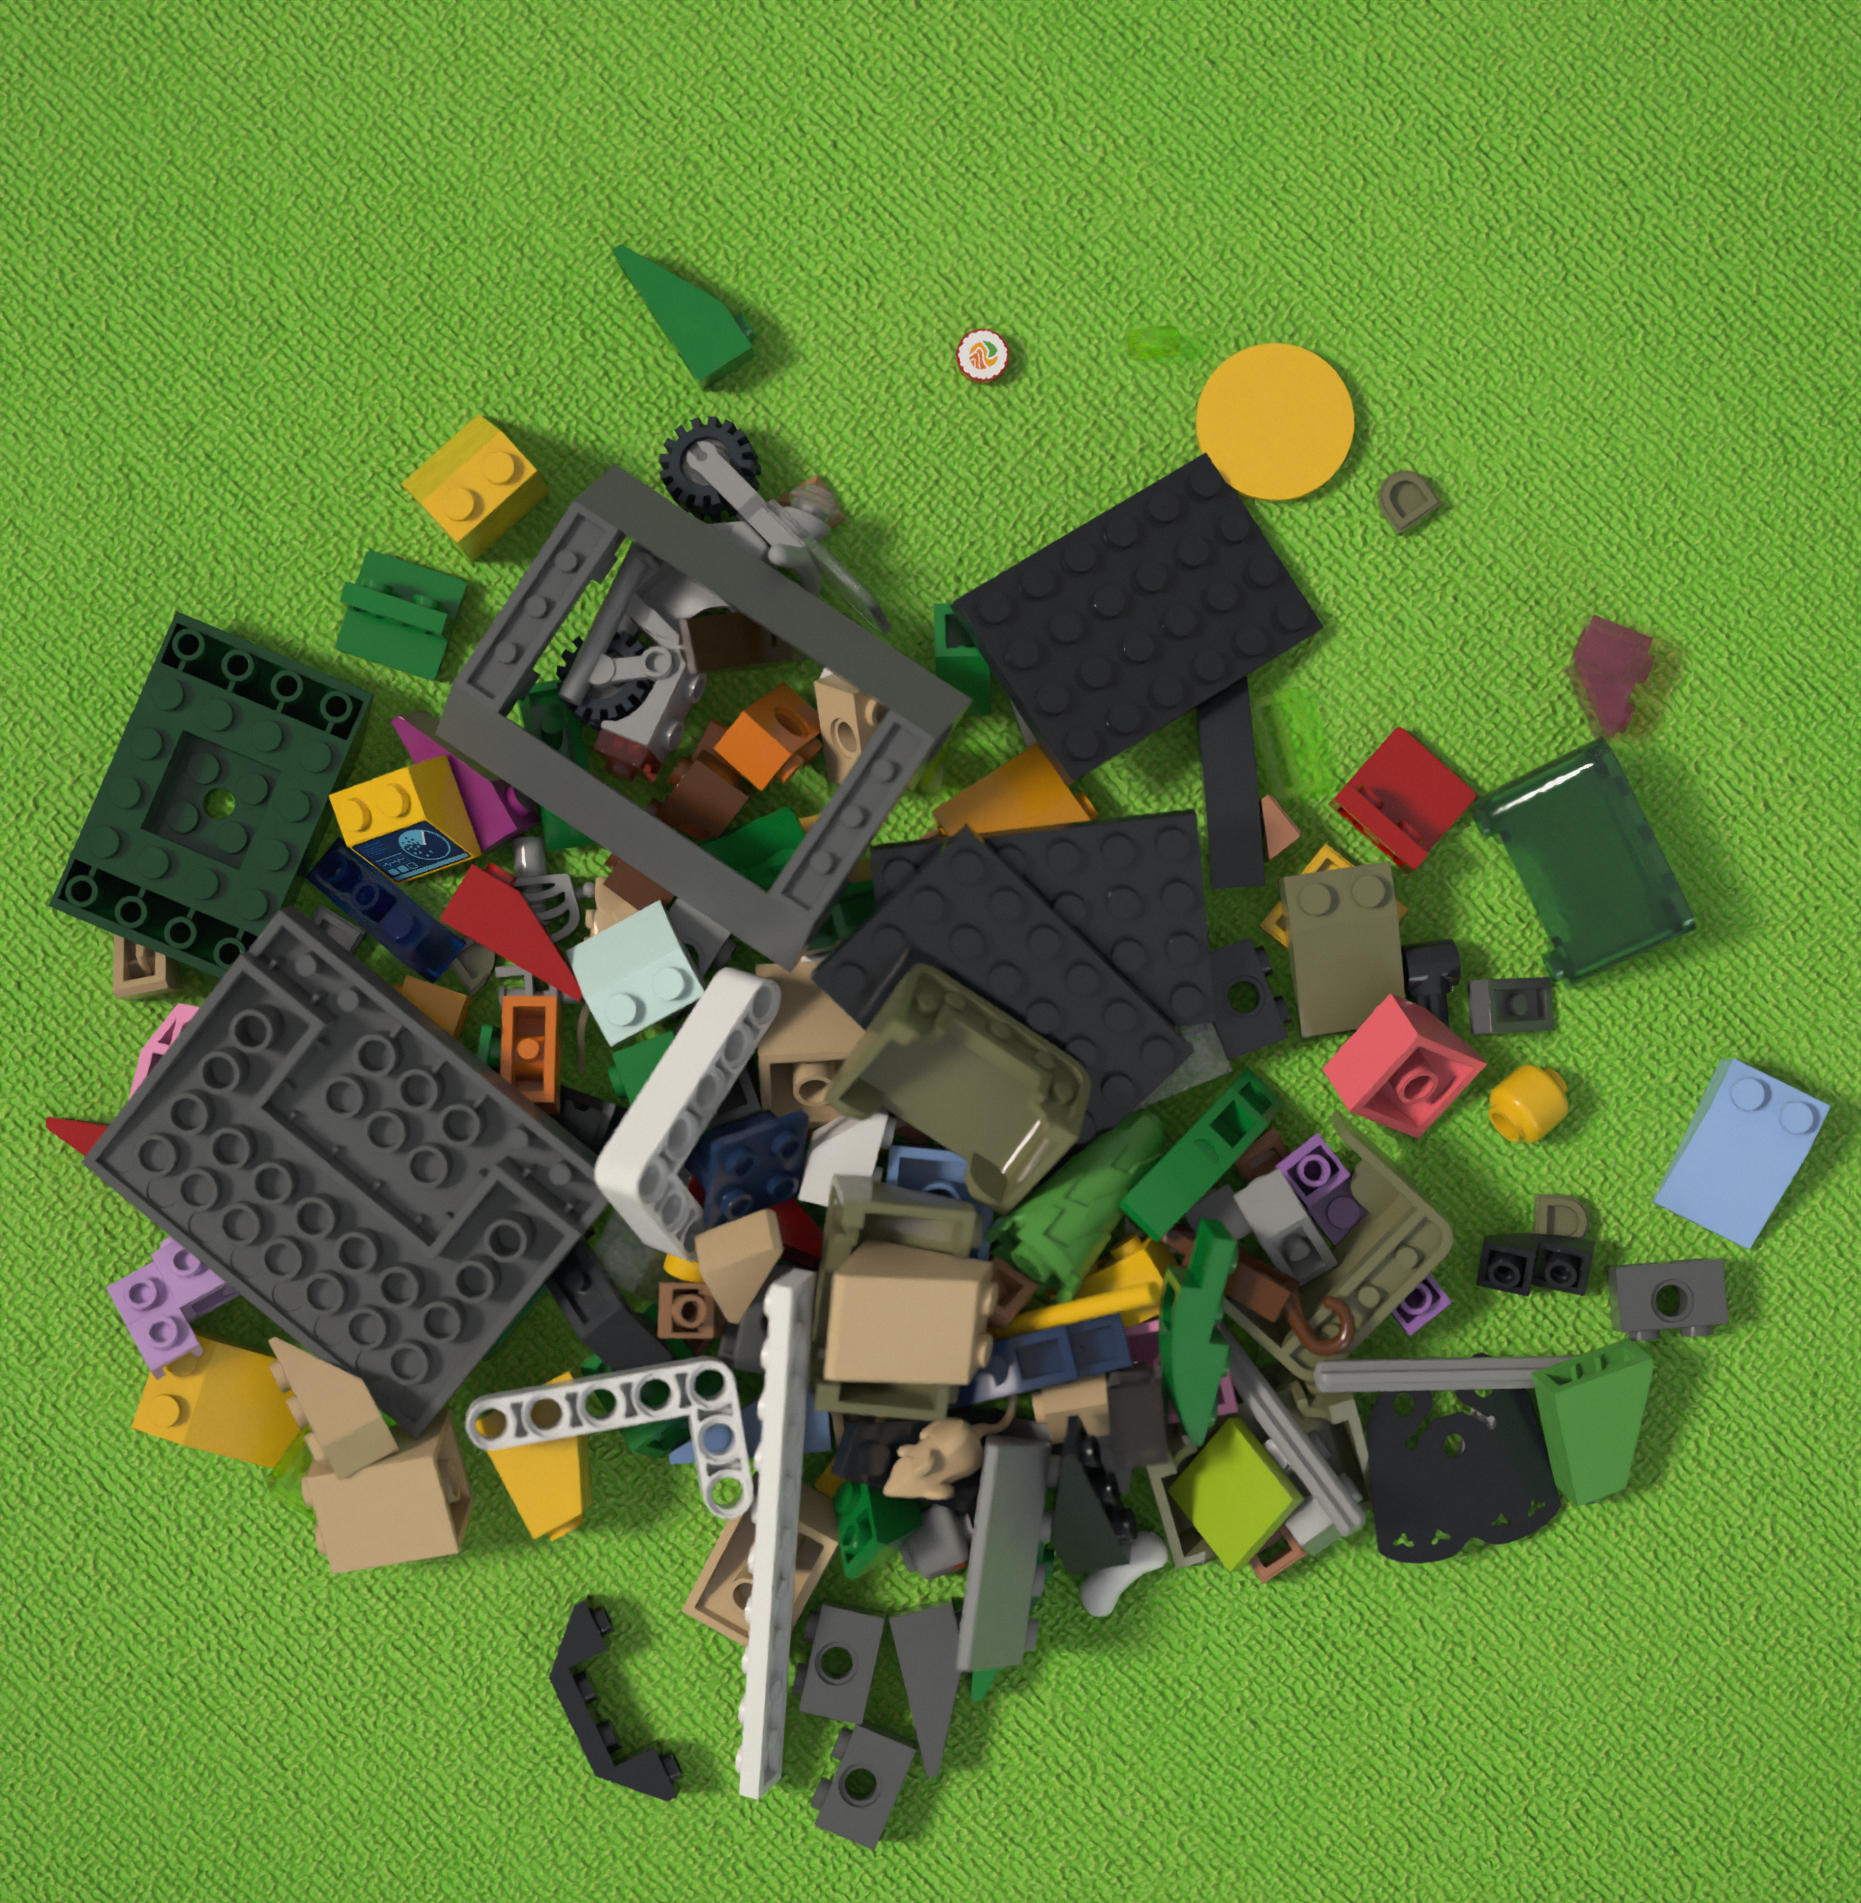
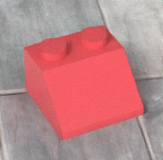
M1390 993L1374 1009L1373 1013L1349 1040L1339 1048L1338 1052L1322 1070L1349 1112L1419 1139L1482 1071L1487 1063L1479 1053L1425 1007Z

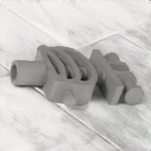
M544 837L513 839L515 875L518 879L512 888L523 889L521 893L526 896L545 927L548 925V922L560 919L570 912L568 923L560 931L551 934L556 944L561 943L579 930L582 923L579 899L594 898L595 884L587 882L582 887L575 888L573 879L568 874L548 875ZM554 885V887L548 890L542 888L544 886ZM565 894V900L562 904L545 911L547 908L544 905L546 901L559 898ZM517 965L495 967L496 978L498 979L524 977L525 987L506 989L505 986L499 987L501 1012L503 996H557L560 1005L581 1003L550 984L549 990L536 991L535 976Z

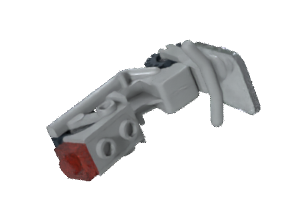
M708 416L707 425H703L698 417L690 420L693 427L692 430L686 432L682 425L674 430L679 439L675 442L668 437L665 441L664 447L668 451V455L660 454L659 463L664 470L659 471L661 480L666 486L665 488L680 508L688 513L690 511L695 518L703 521L705 514H708L712 521L721 520L720 511L726 510L730 517L735 516L739 522L706 525L777 571L779 565L786 566L788 569L795 571L801 579L800 587L819 599L823 577L881 635L885 636L892 629L875 599L818 543V541L829 536L831 528L828 524L830 520H837L840 509L833 504L835 496L831 492L815 484L807 483L804 489L792 488L789 494V499L792 502L789 507H782L773 498L766 503L757 492L760 483L755 475H761V466L757 461L758 456L741 429L737 430L734 423L725 419L722 425L717 417ZM633 541L585 640L583 641L578 636L572 641L577 647L576 651L571 653L565 649L562 653L561 658L566 662V666L557 665L556 675L562 682L556 683L559 692L558 696L584 725L588 723L592 729L600 731L593 750L606 763L604 770L626 782L633 783L637 776L653 783L669 751H673L678 746L684 732V720L692 703L698 702L707 683V673L689 674L688 665L680 654L679 637L681 635L679 620L695 618L702 612L715 608H728L732 613L739 611ZM641 631L656 646L645 650L640 642L637 641Z

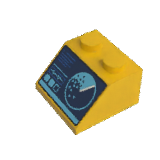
M446 754L404 767L328 795L347 847L397 885L482 856Z

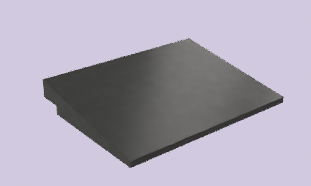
M293 905L279 910L248 952L238 957L81 1161L83 1165L318 1359L362 1379L375 1405L415 1439L422 1434L610 1203L595 1181V1169L599 1156Z

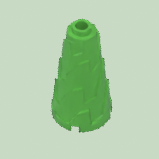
M1140 1109L1138 1112L1131 1111L1112 1130L1102 1134L1081 1152L1072 1156L1044 1183L1031 1190L1006 1216L1000 1214L985 1233L986 1244L988 1242L993 1243L996 1238L999 1241L997 1247L991 1252L993 1257H999L1039 1285V1290L1035 1293L1036 1296L1041 1298L1047 1289L1051 1288L1058 1292L1051 1303L1060 1304L1071 1301L1085 1286L1082 1283L1092 1269L1091 1266L1112 1237L1110 1236L1125 1213L1117 1204L1162 1156L1159 1151L1166 1141L1163 1135L1165 1127L1162 1121L1146 1109Z

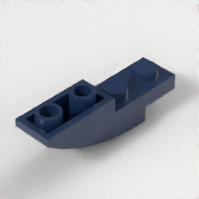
M1120 1312L993 1342L991 1356L986 1368L980 1367L968 1384H959L957 1401L955 1404L948 1403L947 1410L1132 1366V1359Z

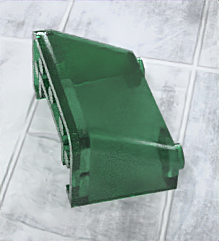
M1598 737L1475 798L1474 803L1477 809L1471 811L1479 833L1485 840L1493 837L1497 844H1503L1549 938L1546 941L1548 952L1542 954L1541 958L1554 983L1562 981L1565 989H1570L1696 930L1695 919L1689 904L1612 748L1603 737Z

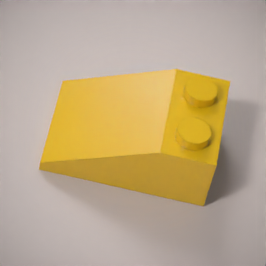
M191 1326L205 1353L195 1358L192 1352H189L162 1367L166 1375L158 1380L150 1371L131 1428L184 1446L295 1474L306 1443L304 1436L309 1434L311 1426L308 1425L300 1429L286 1402L287 1399L295 1396L292 1389L284 1394L282 1393L268 1366L277 1361L275 1354Z

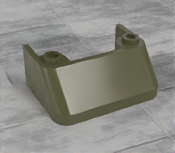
M1338 1109L1330 1116L1338 1136L1362 1158L1351 1172L1350 1189L1356 1201L1368 1213L1331 1250L1338 1265L1297 1289L1305 1317L1313 1332L1321 1339L1335 1337L1341 1327L1338 1315L1323 1306V1299L1326 1296H1333L1346 1303L1355 1317L1356 1333L1353 1342L1343 1352L1333 1356H1318L1309 1352L1300 1343L1283 1313L1273 1323L1223 1293L1225 1299L1224 1312L1295 1376L1306 1381H1315L1313 1379V1370L1316 1368L1318 1361L1345 1360L1448 1255L1453 1244V1232L1444 1215L1403 1170Z

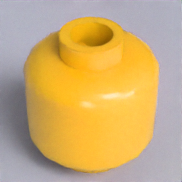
M1533 1064L1521 1065L1495 1086L1490 1093L1489 1102L1491 1108L1488 1111L1490 1121L1495 1129L1511 1142H1518L1520 1140L1524 1143H1536L1563 1121L1568 1114V1101L1565 1096L1568 1090L1567 1085L1562 1077L1551 1068L1543 1070Z

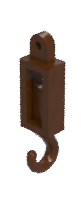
M1176 1223L1160 1240L1184 1254L1185 1257L1180 1267L1188 1268L1197 1234ZM1238 1245L1237 1265L1232 1274H1227L1223 1293L1273 1323L1283 1313L1300 1343L1309 1352L1318 1356H1333L1343 1352L1353 1342L1356 1333L1355 1317L1346 1303L1333 1296H1326L1323 1299V1306L1338 1315L1341 1327L1335 1337L1331 1339L1319 1338L1313 1332L1305 1317L1297 1289L1300 1282Z

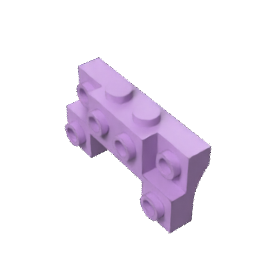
M171 1236L160 1244L159 1250L150 1254L153 1262L106 1287L129 1333L156 1380L166 1375L162 1367L187 1353L192 1352L195 1358L205 1353L189 1323L241 1295Z

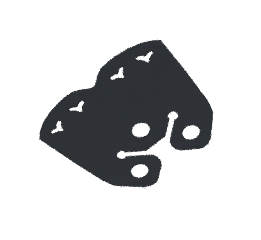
M1478 1353V1354H1474L1472 1357H1492V1356H1489V1355L1484 1354V1353ZM1525 1388L1494 1389L1487 1397L1479 1396L1474 1389L1455 1390L1461 1402L1486 1417L1494 1416L1497 1421L1496 1428L1493 1430L1487 1429L1486 1424L1463 1411L1434 1418L1417 1441V1447L1413 1450L1408 1449L1406 1446V1439L1415 1434L1433 1406L1431 1391H1381L1367 1421L1366 1438L1378 1553L1388 1559L1402 1563L1418 1564L1441 1561L1455 1556L1472 1537L1495 1545L1510 1543L1534 1533L1557 1514L1561 1507L1560 1498L1532 1403ZM1400 1393H1407L1414 1400L1413 1412L1406 1417L1397 1415L1393 1409L1394 1398ZM1450 1434L1460 1435L1465 1442L1463 1453L1456 1458L1448 1456L1444 1451L1443 1443ZM1532 1500L1545 1503V1507L1536 1508L1534 1514L1528 1516ZM1500 1513L1507 1520L1511 1521L1510 1525L1500 1523L1497 1527H1492L1491 1525L1496 1521ZM1437 1529L1451 1535L1447 1540L1439 1539L1436 1544H1432ZM1404 1533L1407 1539L1413 1543V1547H1408L1404 1543L1395 1546L1393 1542L1398 1540Z

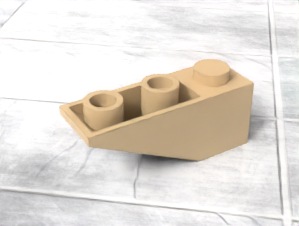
M277 1337L268 1340L277 1358V1361L268 1366L283 1394L291 1389L293 1390L295 1396L287 1399L286 1402L300 1429L308 1425L311 1426L313 1432L304 1436L319 1466L329 1461L336 1476L341 1480L398 1450L362 1379L318 1359Z

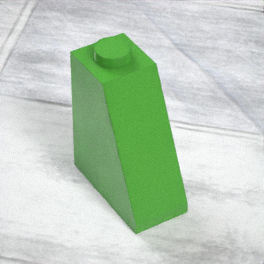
M1629 1338L1531 1373L1556 1487L1577 1507L1583 1504L1589 1505L1602 1502L1608 1495L1624 1490L1627 1487L1654 1369L1652 1357Z

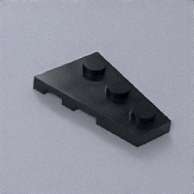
M998 1408L980 1409V1412L959 1414L955 1411L946 1412V1417L962 1419L972 1426L981 1422L996 1424L1003 1418L1006 1412ZM896 1417L847 1420L830 1473L840 1478L884 1490L894 1465L901 1458L897 1453L898 1449L906 1444H918L921 1441L919 1436L921 1431L934 1421ZM986 1435L981 1438L983 1449L985 1447ZM982 1465L970 1475L949 1483L954 1488V1496L945 1499L911 1498L974 1515L977 1506Z

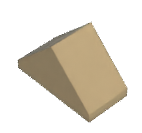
M114 934L113 993L116 999L136 1001L183 991L177 960Z
M764 1209L694 1235L700 1274L727 1321L730 1323L738 1324L783 1252L776 1213L772 1210Z

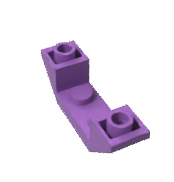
M1318 1133L1314 1134L1275 1165L1276 1169H1281L1315 1224L1334 1247L1368 1213L1352 1194L1349 1179L1351 1174ZM1428 1274L1390 1315L1411 1336L1450 1305L1452 1301L1432 1276Z

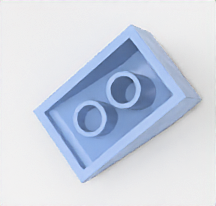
M1734 1058L1721 1059L1652 1203L1750 1250L1807 1156L1829 1111L1830 1105Z

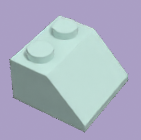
M661 900L566 951L583 997L610 1047L622 1044L697 1003L708 987Z

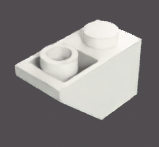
M880 1106L870 1119L864 1121L842 1115L813 1131L802 1170L798 1200L827 1206L830 1185L834 1174L857 1176L881 1182L883 1167L875 1166L879 1148L889 1150L896 1126V1118L888 1116L889 1110Z

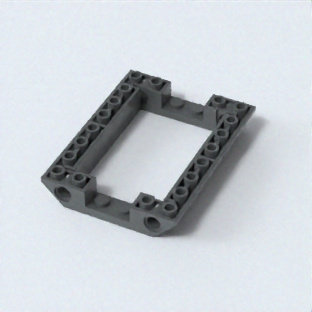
M614 464L574 499L454 680L435 734L792 973L852 882L847 879L906 789L914 790L973 700ZM626 536L889 710L769 892L507 718L518 699L524 701L541 676V674L533 670L535 664L591 580L601 585L618 559L614 554Z

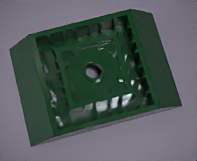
M176 611L49 907L222 979L238 957L248 952L278 911L295 905L334 814V809L328 795L345 789L362 749L374 694ZM218 790H228L235 800L233 812L224 819H214L207 809L209 797Z

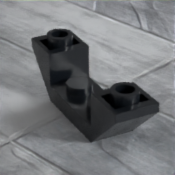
M591 1226L547 1279L545 1285L581 1341L613 1372L675 1361L677 1356L666 1339L658 1337V1327L651 1316L630 1308L587 1242L596 1234ZM651 1380L646 1381V1382L642 1385V1387L645 1386V1385H646L648 1382H650Z
M588 1594L580 1598L574 1605L549 1679L594 1775L668 1802L678 1796L681 1789L678 1781L684 1778L682 1768L673 1750L670 1748L663 1751L659 1741L656 1740L619 1758L616 1752L622 1748L619 1735L609 1718L601 1721L593 1704L594 1701L599 1699L595 1684L587 1670L579 1673L575 1666L607 1650L612 1643L609 1634L615 1632L612 1620L603 1603L600 1602L594 1605Z

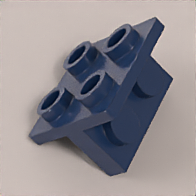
M770 1109L701 1134L684 1161L683 1166L706 1190L703 1221L710 1229L736 1221L775 1204L784 1203L799 1194L809 1116L802 1109L777 1117Z

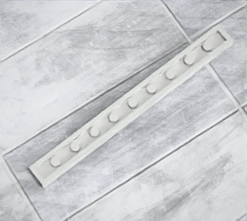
M799 1269L792 1270L772 1284L767 1292L764 1306L765 1314L769 1317V1333L761 1355L762 1367L766 1369L765 1390L760 1397L758 1405V1417L763 1421L762 1441L755 1455V1470L760 1472L759 1489L751 1511L752 1521L756 1523L755 1544L751 1549L748 1560V1570L753 1574L752 1594L748 1599L745 1609V1621L747 1624H750L749 1644L742 1658V1672L747 1674L746 1691L740 1703L738 1714L739 1722L743 1724V1738L735 1761L736 1771L740 1773L739 1795L757 1800L781 1779L815 1281L814 1272Z

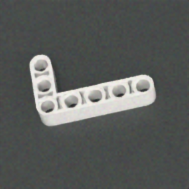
M725 967L715 975L597 1161L595 1181L598 1188L640 1240L651 1248L689 1262L698 1260L694 1235L708 1231L710 1228L703 1221L704 1210L676 1174L776 1017L781 1002V990L779 985L773 980L732 967Z
M713 1356L694 1357L487 1394L477 1398L470 1405L466 1413V1429L470 1439L477 1446L486 1450H497L688 1415L700 1493L707 1508L720 1518L733 1519L744 1514L749 1509L753 1500V1487L735 1380L729 1368L720 1359ZM715 1369L720 1371L723 1376V1385L720 1391L710 1397L698 1395L694 1390L696 1376L703 1370ZM651 1379H661L669 1385L667 1400L658 1406H647L639 1398L642 1385ZM598 1388L610 1390L615 1395L613 1409L604 1416H594L585 1409V1400L588 1394ZM543 1398H551L561 1405L559 1419L549 1426H540L530 1418V1410L533 1404ZM487 1408L501 1410L507 1418L505 1428L494 1436H486L480 1433L475 1426L477 1415ZM715 1423H724L732 1430L730 1443L721 1450H710L703 1444V1435L706 1429ZM725 1477L737 1479L741 1484V1492L734 1502L720 1504L713 1500L712 1489L720 1479Z

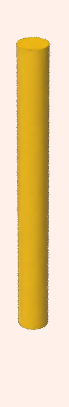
M1150 1281L1020 1313L1015 1316L1006 1328L986 1327L985 1334L992 1335L993 1342L1158 1303L1161 1298V1292L1157 1283Z

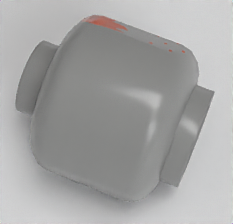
M936 1504L921 1509L920 1514L923 1525L900 1549L908 1571L910 1573L918 1571L923 1578L929 1580L967 1567L969 1565L974 1521L971 1515L968 1513L960 1515L957 1510Z

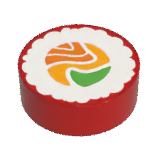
M976 329L967 333L959 342L956 362L960 373L968 381L981 385L990 384L998 380L1007 369L1009 361L1008 346L1005 340L995 331Z

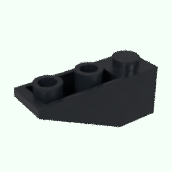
M1078 1414L1068 1416L1054 1497L1050 1540L1068 1575L1130 1564L1131 1541L1136 1540L1138 1537V1525L1135 1514L1131 1508L1124 1507L1120 1499V1489L1116 1475L1112 1471L1107 1472L1102 1463V1454L1097 1437L1095 1435H1088Z

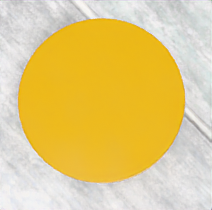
M1259 344L1230 356L1209 377L1197 405L1195 418L1196 441L1201 455L1204 453L1208 454L1225 482L1233 487L1238 495L1248 499L1253 498L1269 502L1293 501L1310 495L1321 488L1335 475L1342 465L1353 438V405L1341 377L1318 355L1291 344Z

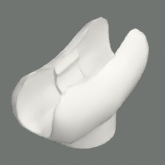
M1138 1531L1137 1539L1131 1541L1130 1564L1090 1571L1079 1585V1596L1085 1609L1094 1617L1111 1614L1120 1594L1132 1582L1144 1573L1164 1567L1168 1560L1169 1552L1164 1541L1153 1532Z

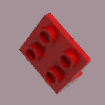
M1397 727L1328 805L1404 873L1409 874L1429 855L1427 852L1475 800L1476 793L1402 727Z

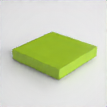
M1240 1417L1229 1418L1167 1490L1229 1572L1241 1571L1304 1499Z

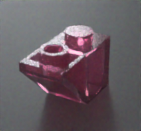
M1592 615L1584 622L1566 667V673L1595 739L1606 742L1615 736L1616 731L1622 734L1626 731L1636 706L1628 702L1635 683L1641 685L1645 683L1653 666L1655 655L1648 653L1653 638L1597 615Z

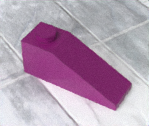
M422 710L399 715L391 720L415 764L441 755H447L482 856L497 851L541 822L534 809L535 802L533 799L437 736L435 733L440 721L427 711Z

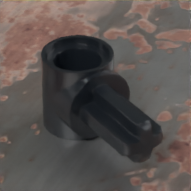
M1442 939L1401 945L1406 995L1415 996V1004L1425 1007L1450 1029L1446 993L1454 990V986L1459 984L1461 976L1460 958L1454 941L1452 939Z

